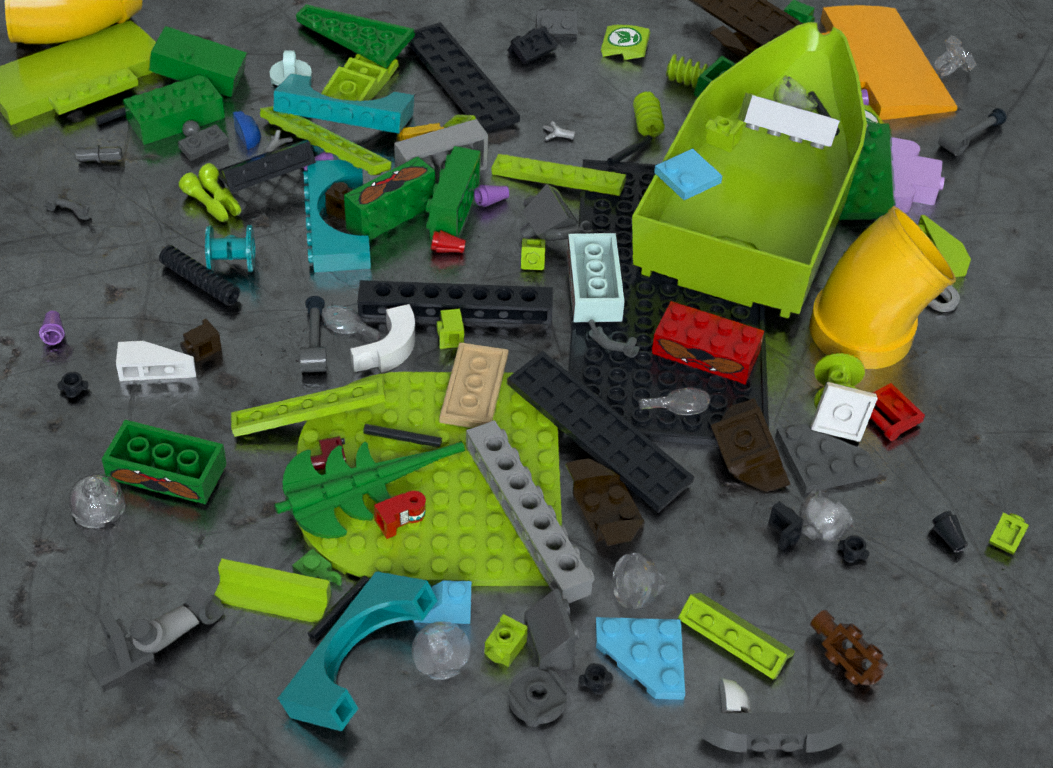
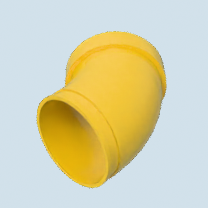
M5 0V16L9 40L11 43L20 42L24 44H52L80 39L97 33L114 23L122 24L142 9V0Z
M893 206L884 216L879 217L864 230L839 259L825 287L818 293L814 301L809 323L811 336L815 344L826 355H831L832 353L853 355L861 360L865 369H879L891 366L908 354L917 330L919 314L945 288L956 282L955 275L943 255L922 229L901 209Z

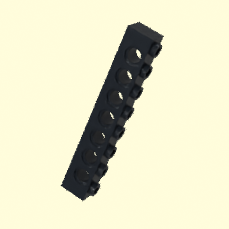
M360 280L357 299L358 318L386 319V309L410 304L415 320L441 321L440 314L442 310L460 309L463 322L551 325L553 287Z

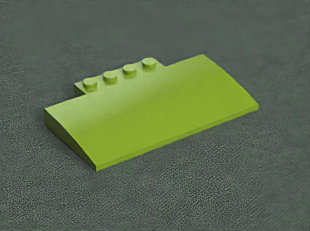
M128 20L92 35L72 40L0 66V112L9 124L13 125L53 109L61 115L139 85L137 78L153 73L149 71L151 50L156 41L138 25Z

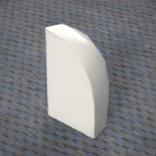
M721 678L719 686L722 713H751L747 692L737 682Z

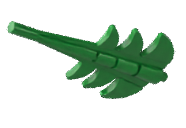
M460 441L437 450L375 463L370 455L368 443L363 442L356 454V467L350 468L343 458L342 446L338 445L328 456L325 474L320 475L314 469L311 463V450L308 449L296 455L286 466L282 483L285 501L274 504L277 514L290 511L298 525L316 537L328 539L346 536L347 530L337 521L334 513L335 508L340 507L344 513L352 518L371 521L373 520V514L364 505L363 495L368 494L376 503L390 499L391 496L386 489V484L435 461L465 451L463 442Z

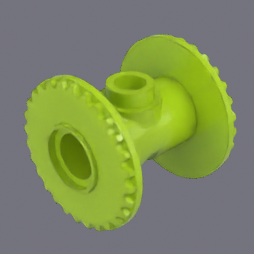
M832 353L822 357L816 363L814 374L818 382L826 386L827 382L858 389L854 386L864 378L865 368L861 360L853 355ZM825 387L820 389L814 397L816 409Z

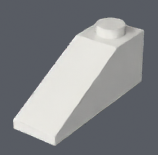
M146 341L118 342L116 367L120 381L196 377L193 356Z

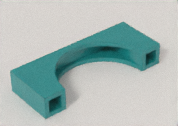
M291 73L274 90L273 111L400 133L413 116L415 95L393 92L386 97L375 100H341L316 92L311 87V77Z
M346 160L316 161V163L308 165V171H303L304 184L309 185L304 186L305 200L309 199V201H305L306 215H310V217H306L307 231H311V233H307V245L312 247V249H308V262L313 263L314 272L371 269L369 236H358L340 232L326 224L320 216L326 206L325 193L334 183L344 182L348 185V188L353 190L363 185L362 168L354 167L352 163Z
M376 571L277 698L289 717L343 731L359 708L347 688L336 684L337 672L341 662L351 648L371 632L395 622L407 620L423 621L438 601L428 581Z

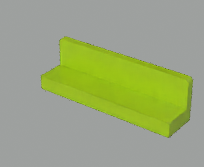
M221 559L218 566L220 582L214 595L221 600L222 604L317 623L325 615L331 599L329 580L227 559Z
M702 593L690 594L677 618L773 680L779 675L786 660L793 657L795 653L788 646Z

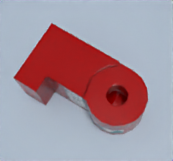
M409 491L374 505V520L386 539L397 535L398 527L407 523H417L424 519L426 512L425 495L419 491Z

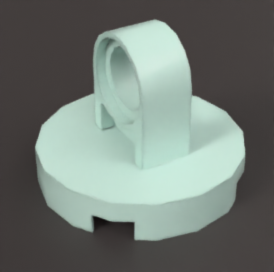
M284 50L283 60L274 64L269 71L272 85L279 86L291 73L309 76L312 81L311 67L306 62L296 60L295 50Z

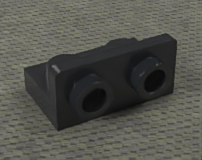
M543 26L539 29H531L522 37L518 35L510 41L511 45L507 52L509 54L515 52L525 65L556 50L558 45L546 27Z

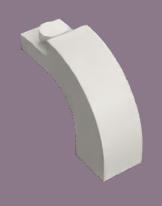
M410 304L386 309V323L389 334L384 339L350 349L351 366L354 372L379 367L380 372L384 373L396 368L409 357L415 344V318Z

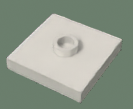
M827 382L810 425L811 430L860 442L877 401V395Z

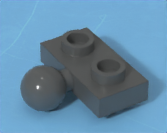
M189 120L182 127V131L187 138L178 141V148L192 161L227 145L228 137L216 124L200 131L199 124L196 121Z

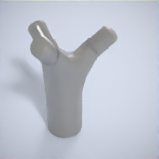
M554 121L550 122L552 127L543 126V129L551 132L545 137L546 141L555 137L574 139L575 131L560 128Z
M276 130L275 136H271L272 141L264 153L275 150L287 142H292L293 139H279L281 131Z

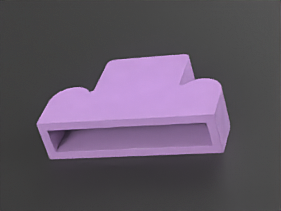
M892 137L891 149L893 154L892 165L894 168L895 207L907 213L911 208L912 202L934 205L938 191L943 189L945 177H941L942 161L920 157V146L917 143Z

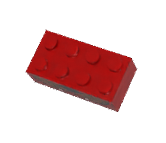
M671 301L654 333L652 354L746 384L760 353L764 330Z

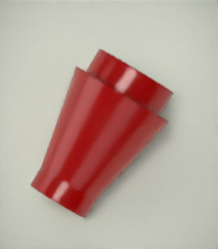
M442 230L440 232L434 231L431 249L436 250V253H463L466 240Z

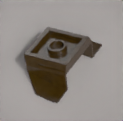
M724 25L710 31V34L724 47L741 59H744L760 47L737 31L732 33Z
M755 398L732 405L720 422L711 425L729 473L733 474L734 478L764 492H770L791 485L775 442Z
M589 458L565 463L573 479L572 493L574 504L594 543L605 540L607 546L632 541L638 530L644 528L645 521L625 484L620 481V475Z

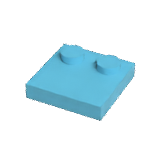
M694 149L655 165L654 171L683 200L720 184L723 177Z

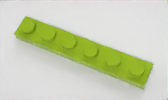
M503 154L497 155L491 167L492 175L620 196L626 182V174Z
M377 378L231 412V430L234 437L386 402L383 379Z

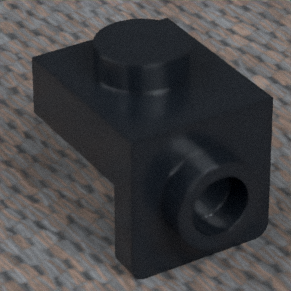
M780 501L772 506L768 523L781 532L778 547L783 550L788 545H795L800 540L804 520L794 510L785 506Z

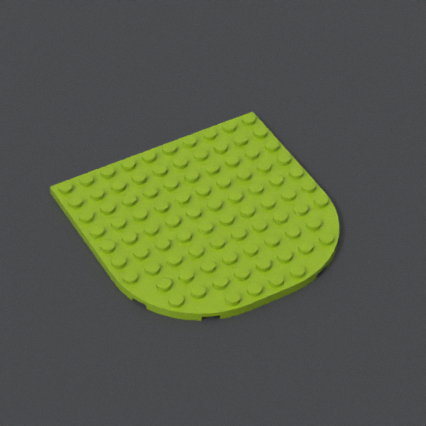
M389 372L359 379L348 385L382 378L386 402L306 421L299 437L297 455L308 449L311 450V456L321 454L319 440L340 436V438L345 440L343 449L346 464L350 468L356 467V454L363 442L368 443L370 455L375 463L440 449L366 435L363 433L365 424L441 437V448L460 441L463 442L465 451L435 461L385 485L391 498L409 491H419L426 498L424 519L417 523H407L398 527L397 535L386 539L374 520V505L377 503L368 494L363 495L362 499L366 508L373 514V520L371 521L352 518L344 513L340 507L334 509L337 521L347 530L346 536L329 539L316 537L299 526L304 540L309 547L330 562L332 568L345 575L348 572L358 577L366 576L369 579L376 571L427 580L430 586H434L441 581H472L471 586H549L466 448V430L471 428L440 423V413L451 372ZM504 372L493 421H496L500 429L505 430L510 446L517 449L520 462L523 467H528L533 483L541 488L546 504L553 507L556 520L561 526L558 427L507 385V378L514 372ZM325 469L319 470L317 472L320 475L325 474Z

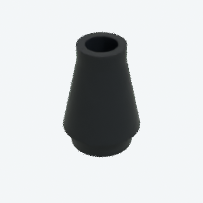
M946 511L932 520L934 531L952 548L954 553L968 546L957 515H953L951 511Z

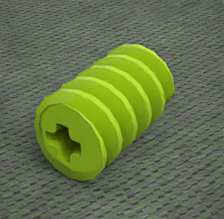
M673 54L667 66L666 77L670 81L676 79V82L679 84L684 81L686 86L692 84V87L696 88L698 78L708 68V64H704L701 69L700 61H697L692 66V59L684 63V56L677 61V54Z
M650 91L639 93L633 100L638 132L642 136L650 135L652 138L657 137L665 129L660 101Z

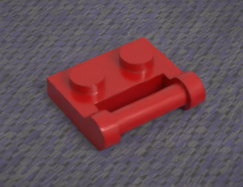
M892 383L873 392L877 395L875 404L896 423L891 425L873 408L870 418L885 432V437L890 441L895 440L901 433L923 422L925 414Z

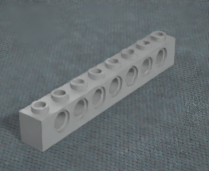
M495 420L466 430L467 450L551 591L559 589L562 599H567L568 603L591 595L592 583L594 582L592 570L589 566L585 567L581 560L579 549L575 545L572 546L566 528L563 525H559L553 507L546 504L541 488L533 483L528 467H523L517 449L515 447L512 448L508 442L505 430L500 429Z

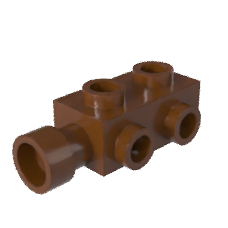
M827 610L819 612L812 619L810 626L818 634H823L826 637L822 643L827 649L824 653L825 656L834 664L840 662L846 669L844 675L855 685L859 683L861 685H874L884 676L883 670L889 665L882 658L884 656L883 652L875 645L868 644L862 638L863 632L854 624L840 623L837 625L834 622L835 618ZM848 640L853 644L852 648H847L846 643ZM869 660L872 665L867 669L866 662Z

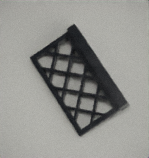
M308 140L303 142L297 141L218 170V178L227 184L229 192L233 193L314 164L316 160L310 142Z

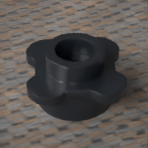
M68 372L63 375L57 386L59 390L66 392L67 397L72 398L79 394L81 390H86L89 384L88 381L82 380V376L78 372Z
M851 535L845 540H840L838 543V548L844 553V560L849 563L857 559L866 560L870 555L869 551L866 550L865 540L860 536Z
M591 663L586 668L585 674L579 676L578 681L581 686H587L592 689L593 694L600 695L604 692V687L607 683L613 681V675L603 665Z

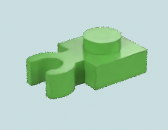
M313 549L292 565L295 574L329 580L339 586L342 585V578L339 573L332 571V564Z

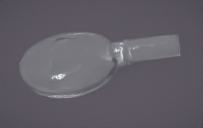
M331 305L322 312L323 323L334 332L341 334L358 332L377 342L382 338L381 332L367 326L365 323H361L360 316L348 307Z
M685 387L673 390L667 397L640 399L639 407L641 410L660 407L668 408L676 414L694 415L708 408L710 396L702 389Z

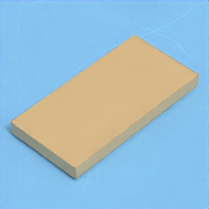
M459 343L440 413V423L474 428L493 421L507 364L508 349Z

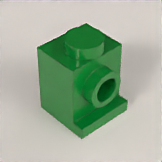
M792 0L784 8V12L803 24L808 22L814 23L815 17H813L815 8Z

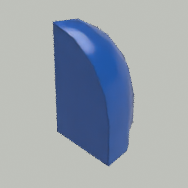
M241 111L233 112L235 131L247 150L255 147L261 139V133L256 121L252 116L245 115Z

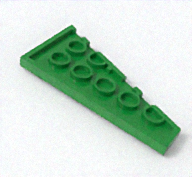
M307 4L296 14L297 22L384 68H387L415 36L413 28Z
M889 123L868 124L863 148L839 220L878 219L896 205L894 197V168L892 165L893 154L891 149L892 134Z

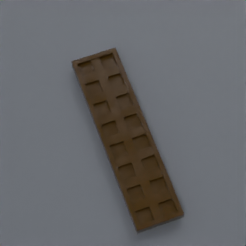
M689 0L760 47L792 28L803 24L767 0Z

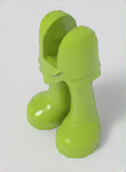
M208 163L202 166L198 177L191 172L183 175L179 181L180 190L202 202L207 207V212L220 222L228 220L226 209L233 216H238L241 213L240 204L233 197L232 193L229 192L227 187L223 189L218 184L219 171L215 165ZM204 189L208 190L211 194H213L214 199Z

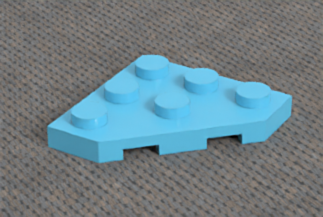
M596 617V648L603 654L607 653L617 662V666L633 680L637 679L647 688L646 692L653 698L684 700L685 681L680 619Z

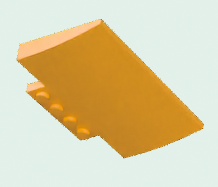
M866 5L823 7L820 21L827 32L821 34L827 35L835 27L841 30L847 37L859 74L861 89L867 90L869 105L881 120L957 111L956 103L896 8Z

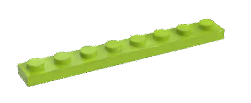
M274 106L260 108V117L268 120L270 124L277 125L282 130L295 134L298 138L308 140L311 145L319 146L325 152L332 153L338 156L339 159L352 163L354 167L366 170L370 175H380L382 172L391 170V161L301 116L273 111Z

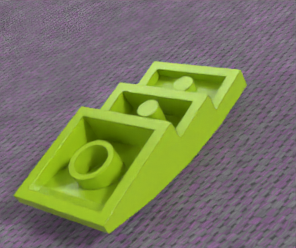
M357 53L355 58H349L344 67L339 66L321 94L349 101L372 100L398 68V60L394 59L387 68H384Z

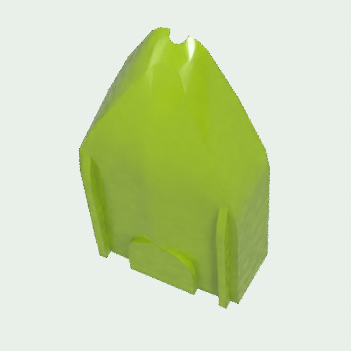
M808 22L798 25L753 51L710 82L699 95L662 162L694 149L723 176L722 182L691 198L683 200L655 174L632 216L633 265L642 267V275L650 277L652 271L678 279L679 286L752 307L753 302L778 308L781 309L780 316L788 319L791 312L800 314L846 203L863 148L867 126L859 74L847 37L841 30L833 27L830 33L822 35L818 31L817 23ZM814 91L831 118L840 120L838 124L840 133L834 137L832 146L824 145V149L810 146L811 141L803 139L802 143L789 140L790 135L781 133L780 137L768 134V129L759 127L758 131L745 127L746 122L743 125L741 141L731 153L706 143L707 133L705 132V127L709 119L715 120L717 116H721L736 123L740 121L738 116L745 93L817 113L807 98V94Z

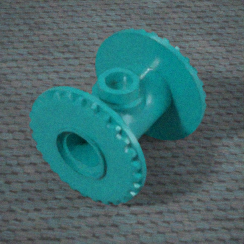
M209 225L206 227L205 258L208 269L214 272L215 260H247L248 271H254L256 251L252 225H247L245 238H238L235 235L215 238L213 226Z

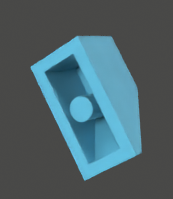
M441 581L432 586L431 589L438 601L423 621L414 620V623L470 624L472 581Z

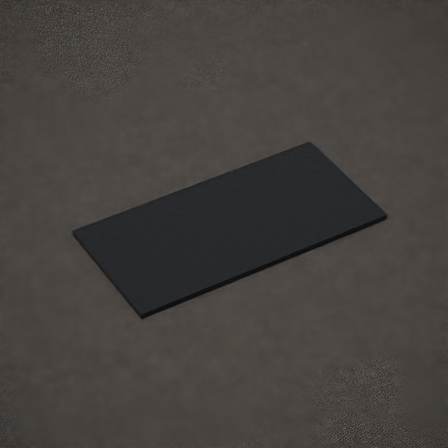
M583 159V168L626 174V182L620 196L581 190L578 227H580L583 221L587 220L591 224L589 228H584L586 231L592 229L593 233H616L624 294L622 322H595L596 327H601L606 336L615 342L626 343L629 338H636L635 346H639L640 349L635 357H628L624 352L603 348L590 337L589 332L592 328L589 322H574L572 311L568 372L651 441L719 446L711 425L720 422L732 405L754 398L769 428L764 305L753 302L752 307L685 288L678 285V279L652 271L650 277L642 275V267L633 265L632 216L655 176L654 171L657 164L619 162L614 166H609L607 161ZM671 301L764 330L761 350L746 384L652 354L654 333Z

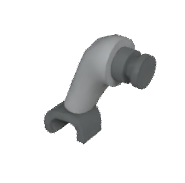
M196 585L183 605L154 620H146L144 618L135 620L129 630L133 644L144 653H156L199 624L198 619L206 625L216 622L224 613V606L219 598L215 595H209Z

